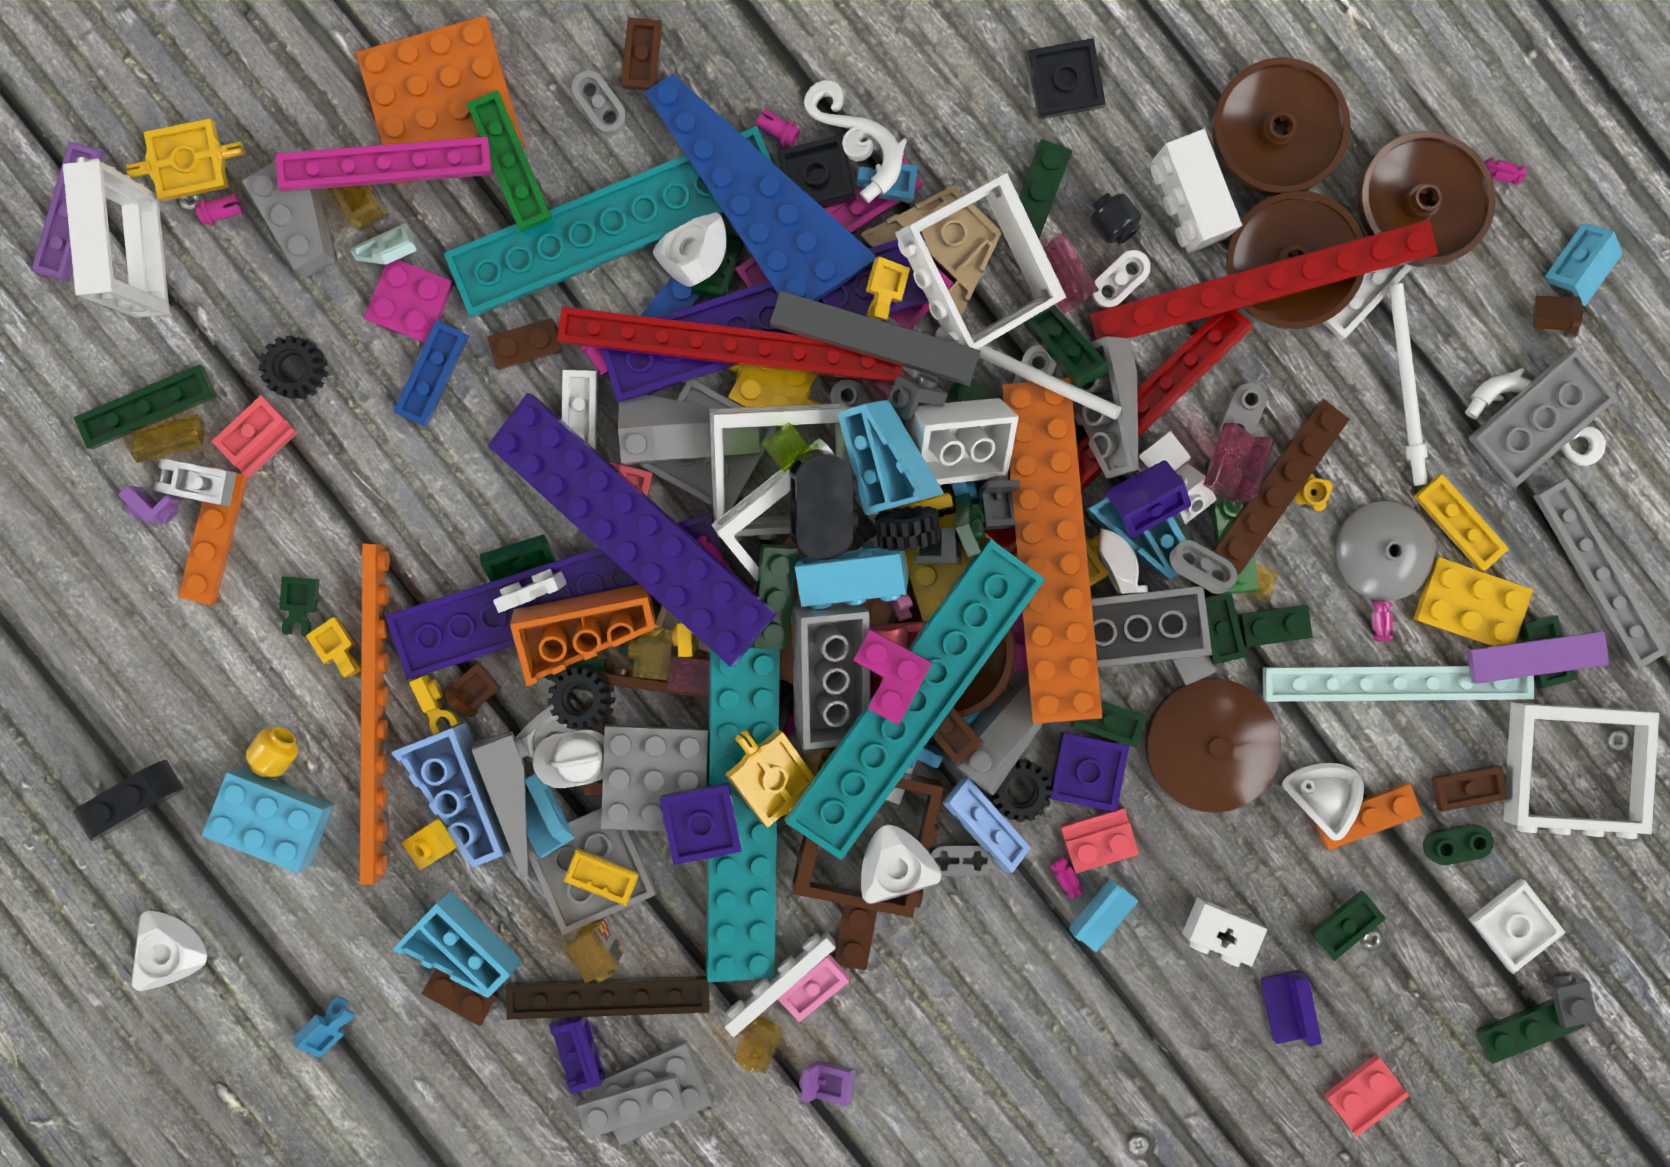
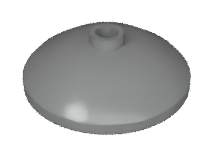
M1379 501L1358 508L1346 518L1336 536L1334 556L1342 579L1353 591L1369 599L1393 601L1414 593L1425 583L1434 566L1436 545L1430 526L1417 511L1398 502ZM1391 545L1397 547V554L1394 557L1389 553Z

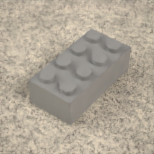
M1201 586L1091 599L1098 669L1212 655L1204 588Z
M845 602L832 603L830 607L818 610L812 609L811 606L801 607V605L792 606L791 610L794 736L803 750L836 747L870 701V670L853 661L869 632V611L863 604L846 605Z

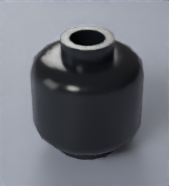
M1106 193L1093 204L1095 211L1091 215L1090 222L1106 243L1117 242L1118 245H1121L1139 231L1140 226L1138 224L1141 220V214L1125 194H1116L1111 197L1109 193Z

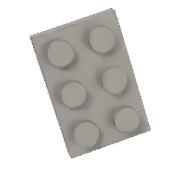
M687 1040L605 1075L602 1085L594 1087L597 1095L600 1096L676 1074L685 1103L684 1111L614 1130L613 1132L619 1145L712 1106L713 1100Z

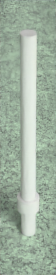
M1403 283L1389 285L1409 443L1408 446H1405L1407 460H1411L1414 486L1428 484L1425 458L1428 457L1427 443H1423L1404 286Z
M940 326L935 337L945 340V333ZM984 345L977 349L981 351L979 358L1116 420L1121 412L1122 407L990 347Z

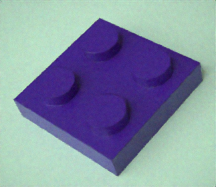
M1062 732L1051 783L1053 792L1050 799L1117 812L1130 746Z
M729 782L660 795L659 800L673 865L742 852Z

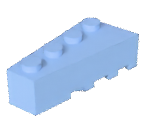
M464 723L391 753L398 762L401 761L410 774L408 777L415 787L419 786L430 802L428 804L435 816L439 815L448 828V833L473 868L504 856L510 852V848L473 756L474 740L467 723Z

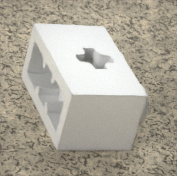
M1197 897L1182 934L1191 941L1189 946L1199 952L1208 954L1210 950L1221 954V960L1233 966L1239 967L1242 962L1252 967L1267 928L1255 920ZM1219 931L1222 933L1228 931L1229 933L1227 938L1224 936L1218 938L1217 935Z

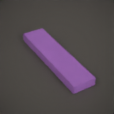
M68 142L31 271L69 282L73 265L63 164L77 163L76 159L79 157L100 159L104 163L107 153L75 142Z
M1605 631L1467 650L1471 683L1475 684L1610 665Z

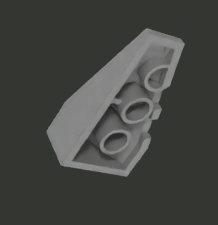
M1104 337L1091 342L1090 345L1107 362L1108 372L1080 387V389L1122 407L1116 420L1073 401V408L1076 412L1074 418L1078 425H1083L1090 439L1089 446L1107 479L1139 470L1137 369L1130 338ZM1056 363L1057 378H1068V375Z
M644 395L619 402L618 434L621 463L629 466L711 458V408L656 395ZM758 427L723 428V457L761 454Z
M1029 676L986 708L972 723V729L984 742L958 765L952 761L944 750L941 753L944 756L941 762L965 778H969L974 784L992 796L1043 725V723L1033 724Z
M513 731L476 740L472 753L521 878L528 876L529 863L525 762L523 758L528 756V752L522 737L515 738Z

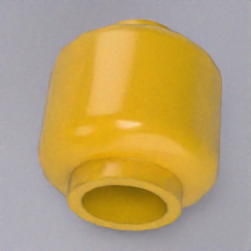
M282 727L262 729L246 750V760L251 770L260 777L282 776L299 753L296 738L289 730Z

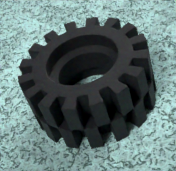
M285 336L286 339L278 337L274 339L276 344L269 343L265 347L269 350L267 354L261 353L260 358L264 360L263 364H259V370L264 373L260 377L263 382L268 384L266 387L280 396L295 400L296 398L306 399L308 394L313 396L318 393L315 389L323 387L325 383L321 381L322 377H327L328 372L324 370V366H328L327 360L322 358L323 352L316 348V345L300 337ZM292 355L300 356L304 360L306 367L303 376L295 381L287 380L282 373L284 360Z
M907 506L905 509L895 508L893 511H884L883 514H878L875 517L878 546L883 550L888 548V551H894L895 549L905 551L907 548L914 550L919 546L924 548L928 544H935L941 537L936 508L929 506L911 508V506Z
M576 667L561 672L562 676L555 677L552 681L555 683V686L549 687L548 693L553 695L552 698L548 699V705L553 704L554 709L550 710L552 716L558 715V723L567 724L566 728L569 729L577 728V730L598 726L597 724L607 720L605 716L612 713L613 708H610V705L615 703L616 697H611V692L615 691L614 686L608 685L607 682L610 679L607 675L602 676V671L591 669L592 667ZM580 684L587 686L593 694V703L586 711L575 709L570 700L572 690Z
M1023 759L1015 763L993 796L990 794V797L997 810L1006 818L1024 822L1027 819L1029 821L1035 820L1036 815L1039 814L1041 816L1044 813L1043 809L1046 806L1049 807L1051 803L1049 798L1052 796L1053 790L1050 788L1051 781L1047 777L1046 772L1037 764ZM1019 777L1027 778L1033 785L1031 798L1023 803L1012 801L1008 795L1009 784Z

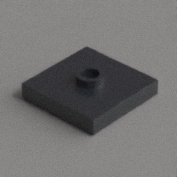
M1094 38L1027 50L1026 57L1038 120L1105 107L1106 102Z
M842 134L777 151L781 171L822 208L856 200L848 156L843 149L842 141L844 137Z

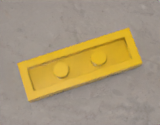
M1443 474L1437 475L1413 496L1478 571H1486L1509 550L1506 544Z

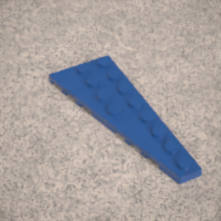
M672 74L645 91L646 97L778 296L780 291L818 301L873 266L874 259H876L873 252L678 77Z

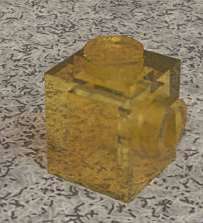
M655 626V629L636 637V639L629 640L627 659H634L633 677L667 680L672 635L670 632H666L665 628Z
M759 1016L746 1026L736 1048L734 1060L739 1062L738 1064L741 1068L749 1072L756 1073L758 1070L766 1073L782 1037V1026Z

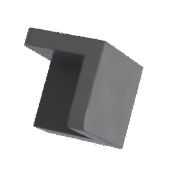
M941 528L939 541H936L935 544H928L924 548L919 546V556H914V563L961 564L962 542L956 528Z

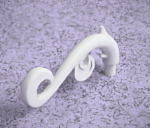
M823 80L817 82L810 87L805 95V110L810 117L819 122L850 129L844 135L842 141L844 152L849 159L858 162L864 161L871 156L873 143L870 139L866 142H861L865 137L875 139L883 150L884 159L882 166L880 164L876 165L877 173L871 178L872 182L860 192L864 200L870 203L880 193L884 195L896 182L901 171L902 156L907 140L903 139L898 143L887 128L867 118L828 114L817 109L819 100L824 97H830L833 99L832 111L838 112L843 105L844 95L839 84L833 81Z
M1524 368L1492 377L1482 383L1472 394V402L1465 411V414L1473 419H1477L1484 407H1489L1492 401H1502L1504 399L1501 394L1507 392L1520 393L1532 382L1527 378L1521 377L1525 371ZM1586 426L1572 438L1574 440L1577 437H1583L1587 440L1588 449L1584 454H1578L1572 450L1569 442L1560 449L1571 463L1577 466H1588L1602 458L1606 442L1599 429L1593 426Z

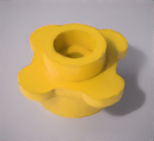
M1311 474L1294 497V500L1298 505L1307 504L1312 506L1315 511H1322L1327 506L1326 501L1330 497L1333 485L1331 481L1315 478ZM1312 489L1316 490V495L1314 496L1311 494Z

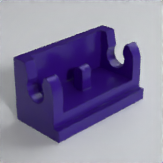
M570 1017L550 1023V1032L554 1037L570 1093L601 1086L605 1078V1072L588 1018Z

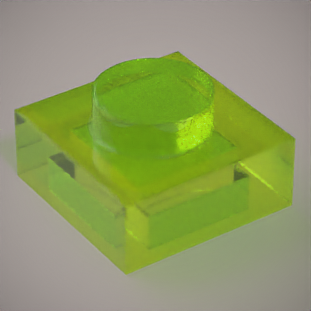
M790 422L762 442V445L784 473L798 456L811 450Z

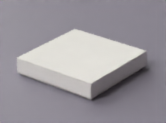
M1521 878L1468 919L1507 970L1513 974L1566 933L1528 883Z

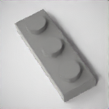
M676 1074L579 1101L577 1104L586 1139L684 1111L685 1109Z

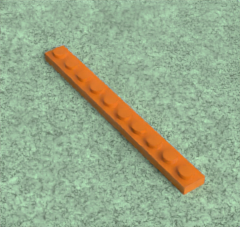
M362 544L360 885H374L382 879V875H385L387 871V856L383 855V841L387 839L388 826L387 822L383 821V808L387 806L388 790L386 787H383V774H386L388 770V756L383 754V740L387 739L389 729L388 721L384 720V706H387L389 700L388 687L384 686V673H387L389 668V656L387 652H384V639H387L389 636V627L386 619H384L385 605L389 603L390 597L389 587L385 585V571L389 570L390 556L389 552L385 551L384 544Z

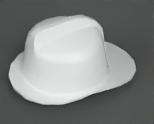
M577 730L554 734L544 738L536 746L533 753L535 773L544 784L553 788H568L591 784L603 778L604 736L594 730Z

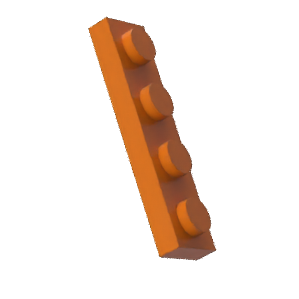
M211 466V468H214V469H220V470L230 471V470H226V469H222V468H218V467H213V466ZM235 472L237 475L230 506L202 501L178 594L180 598L207 605H216L248 480L241 473Z

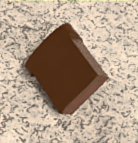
M1536 296L1533 305L1534 328L1565 330V337L1576 338L1583 317L1581 298L1579 296Z
M479 662L456 682H450L445 687V696L450 707L463 715L473 717L478 713L477 708L502 687Z

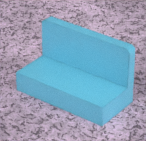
M1583 222L1545 275L1548 284L1572 291L1574 296L1581 298L1582 306H1586L1622 255L1615 232Z
M535 773L525 779L529 789L526 792L527 836L536 855L543 858L573 840L575 836L551 787L544 784Z
M1110 877L1068 929L1077 940L1083 941L1092 950L1097 952L1137 904L1138 900Z

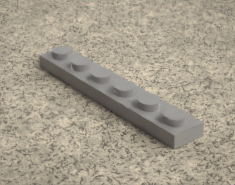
M1561 479L1535 494L1533 497L1631 667L1640 669L1668 653L1569 479Z

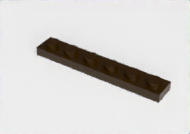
M706 976L510 982L505 986L507 1020L710 1012V990Z

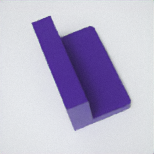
M1166 460L1151 466L1106 491L1108 500L1118 511L1124 530L1131 539L1192 506L1185 482Z
M1300 970L1262 977L1260 981L1273 1041L1276 1044L1302 1039L1309 1047L1322 1044L1309 978Z

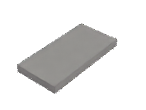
M1573 347L1470 435L1468 439L1509 487L1516 488L1619 397L1576 347Z

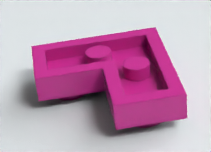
M871 629L853 660L884 677L868 709L899 725L932 662Z

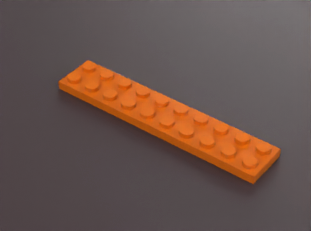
M1069 377L1059 378L1060 380H1063L1071 384V380ZM1033 382L1002 385L1004 403L1019 416L1009 466L1011 480L1020 481V487L1016 491H1012L1014 519L1017 523L1015 525L1017 555L1021 562L1046 579L1023 610L1033 724L1100 719L1103 717L1073 401Z

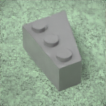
M300 146L292 152H300L306 150L302 146ZM276 161L242 180L295 271L308 277L336 261L328 221L325 218L322 206L321 189L282 192L278 188Z

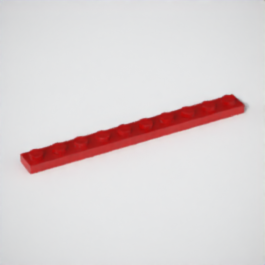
M1430 220L1101 310L1091 313L1089 316L1096 340L1104 337L1134 338L1435 256L1438 254Z
M561 307L557 341L561 344L893 384L897 375H901L902 366L800 335Z
M1236 310L1213 316L1137 388L1138 437L1252 329V323ZM1088 436L1077 446L1081 492L1103 472L1089 446L1090 439ZM1015 528L990 529L986 532L998 545L1015 556L1017 553Z

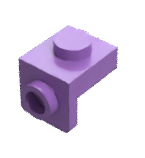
M127 485L118 494L126 503L124 505L126 511L137 519L142 518L147 524L161 525L162 523H168L178 514V507L183 502L179 496L167 494L157 503L142 487Z
M817 1061L805 1067L799 1081V1086L802 1090L801 1101L810 1102L817 1098L844 1106L852 1103L855 1069L824 1061Z

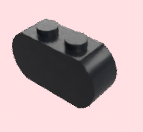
M810 450L798 456L789 468L790 537L807 556L817 560H830L842 555L853 542V531H856L858 527L857 512L853 510V496H857L858 483L856 475H852L851 468L838 456L826 450Z
M165 759L140 770L73 810V813L88 839L94 841L119 829L183 791L184 787L168 760Z

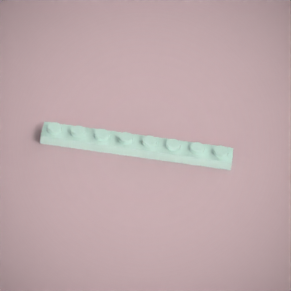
M1469 666L1263 667V700L1266 702L1534 699V676L1475 684L1471 683Z

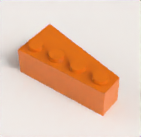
M639 584L514 609L510 627L526 686L537 683L539 679L551 673L555 675L564 671L567 666L582 659L588 660L597 656L598 652L608 647H616L655 629V610L651 594Z

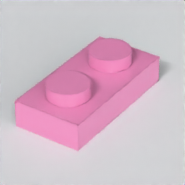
M829 954L779 997L778 1000L800 1022L845 986L850 980V975Z

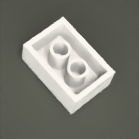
M1205 128L1166 143L1152 160L1151 173L1157 185L1161 184L1165 194L1163 204L1167 214L1174 217L1177 225L1175 229L1177 241L1190 254L1225 240L1239 229L1242 223Z
M1000 398L944 403V406L918 405L912 420H906L905 428L938 484L942 485L986 480L994 476H1008L1019 416Z

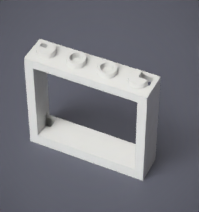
M79 157L76 159L77 163L63 164L75 295L135 318L170 315L157 194L144 187V184L132 180L130 176L118 172L115 167L104 164L100 159ZM106 198L120 204L122 208L129 285L114 279Z
M1007 173L895 232L898 239V247L901 253L907 257L914 271L915 282L923 289L929 301L930 312L939 321L945 333L944 338L947 341L979 349L1066 298ZM985 196L1035 300L970 336L920 231Z
M846 403L710 409L714 522L725 514L723 428L835 423L836 456L843 460L852 470L837 414L851 407ZM790 515L757 517L734 535L737 541H741L743 536L756 535L757 539L770 540L777 538V534L790 533Z
M818 439L798 456L815 449L833 452L825 442ZM798 456L711 524L756 581L759 567L736 540L734 535L790 491L789 468ZM857 492V496H853V498L863 510L860 495ZM879 512L867 514V517L874 526L875 517L880 514ZM876 534L869 540L874 542V547H878ZM800 596L792 602V606L801 605Z
M1511 702L1506 770L1508 799L1504 802L1503 821L1516 825L1517 831L1537 833L1539 827L1549 828V833L1571 835V829L1582 830L1583 835L1604 837V831L1615 832L1616 837L1637 839L1638 833L1652 834L1659 713L1633 709ZM1534 719L1635 725L1629 821L1528 815Z

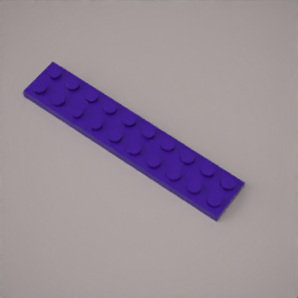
M921 231L920 234H921V236H922V238H923V240H924V242H925L923 233H922V231ZM898 239L869 248L876 258L882 257L910 268L902 301L898 303L891 301L888 316L929 303L923 289L915 282L914 271L907 257L901 253L898 247ZM872 266L817 302L866 316L875 296L866 292ZM769 281L657 317L677 321L794 334L770 327V320L779 296ZM601 348L618 402L651 394L737 366L735 364Z
M527 393L487 445L728 666L733 667L738 663L778 614L533 394Z
M709 513L677 523L695 540L705 535L707 542H712L722 554L717 535L711 525L713 523ZM596 548L390 613L385 618L406 679L408 680L515 646L510 627L514 609L639 584L600 548ZM551 569L552 574L562 571L567 584L559 590L550 594L546 593L529 602L498 613L493 600L502 596L500 589L519 582L520 586L524 587L533 583L531 576ZM651 595V597H652V602L657 601V600Z

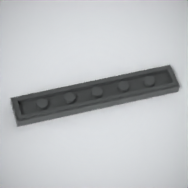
M780 291L770 320V327L966 386L971 384L981 352L974 348Z

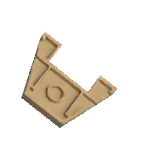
M953 185L916 204L915 207L899 215H894L880 225L865 230L860 235V238L870 248L897 240L895 232L964 194ZM973 203L922 230L932 259L956 282L948 291L960 316H962L1002 234V231Z

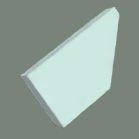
M407 223L350 249L356 261L385 265L417 251L412 231Z

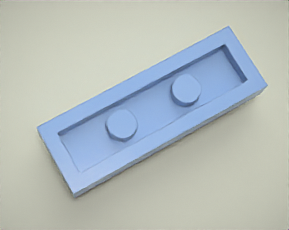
M961 778L942 802L1004 872L1013 873L1031 849L1027 842L969 778Z

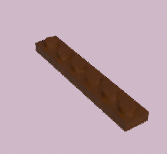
M1322 399L1315 405L1212 549L1214 553L1233 564L1237 575L1241 574L1350 420L1325 399Z

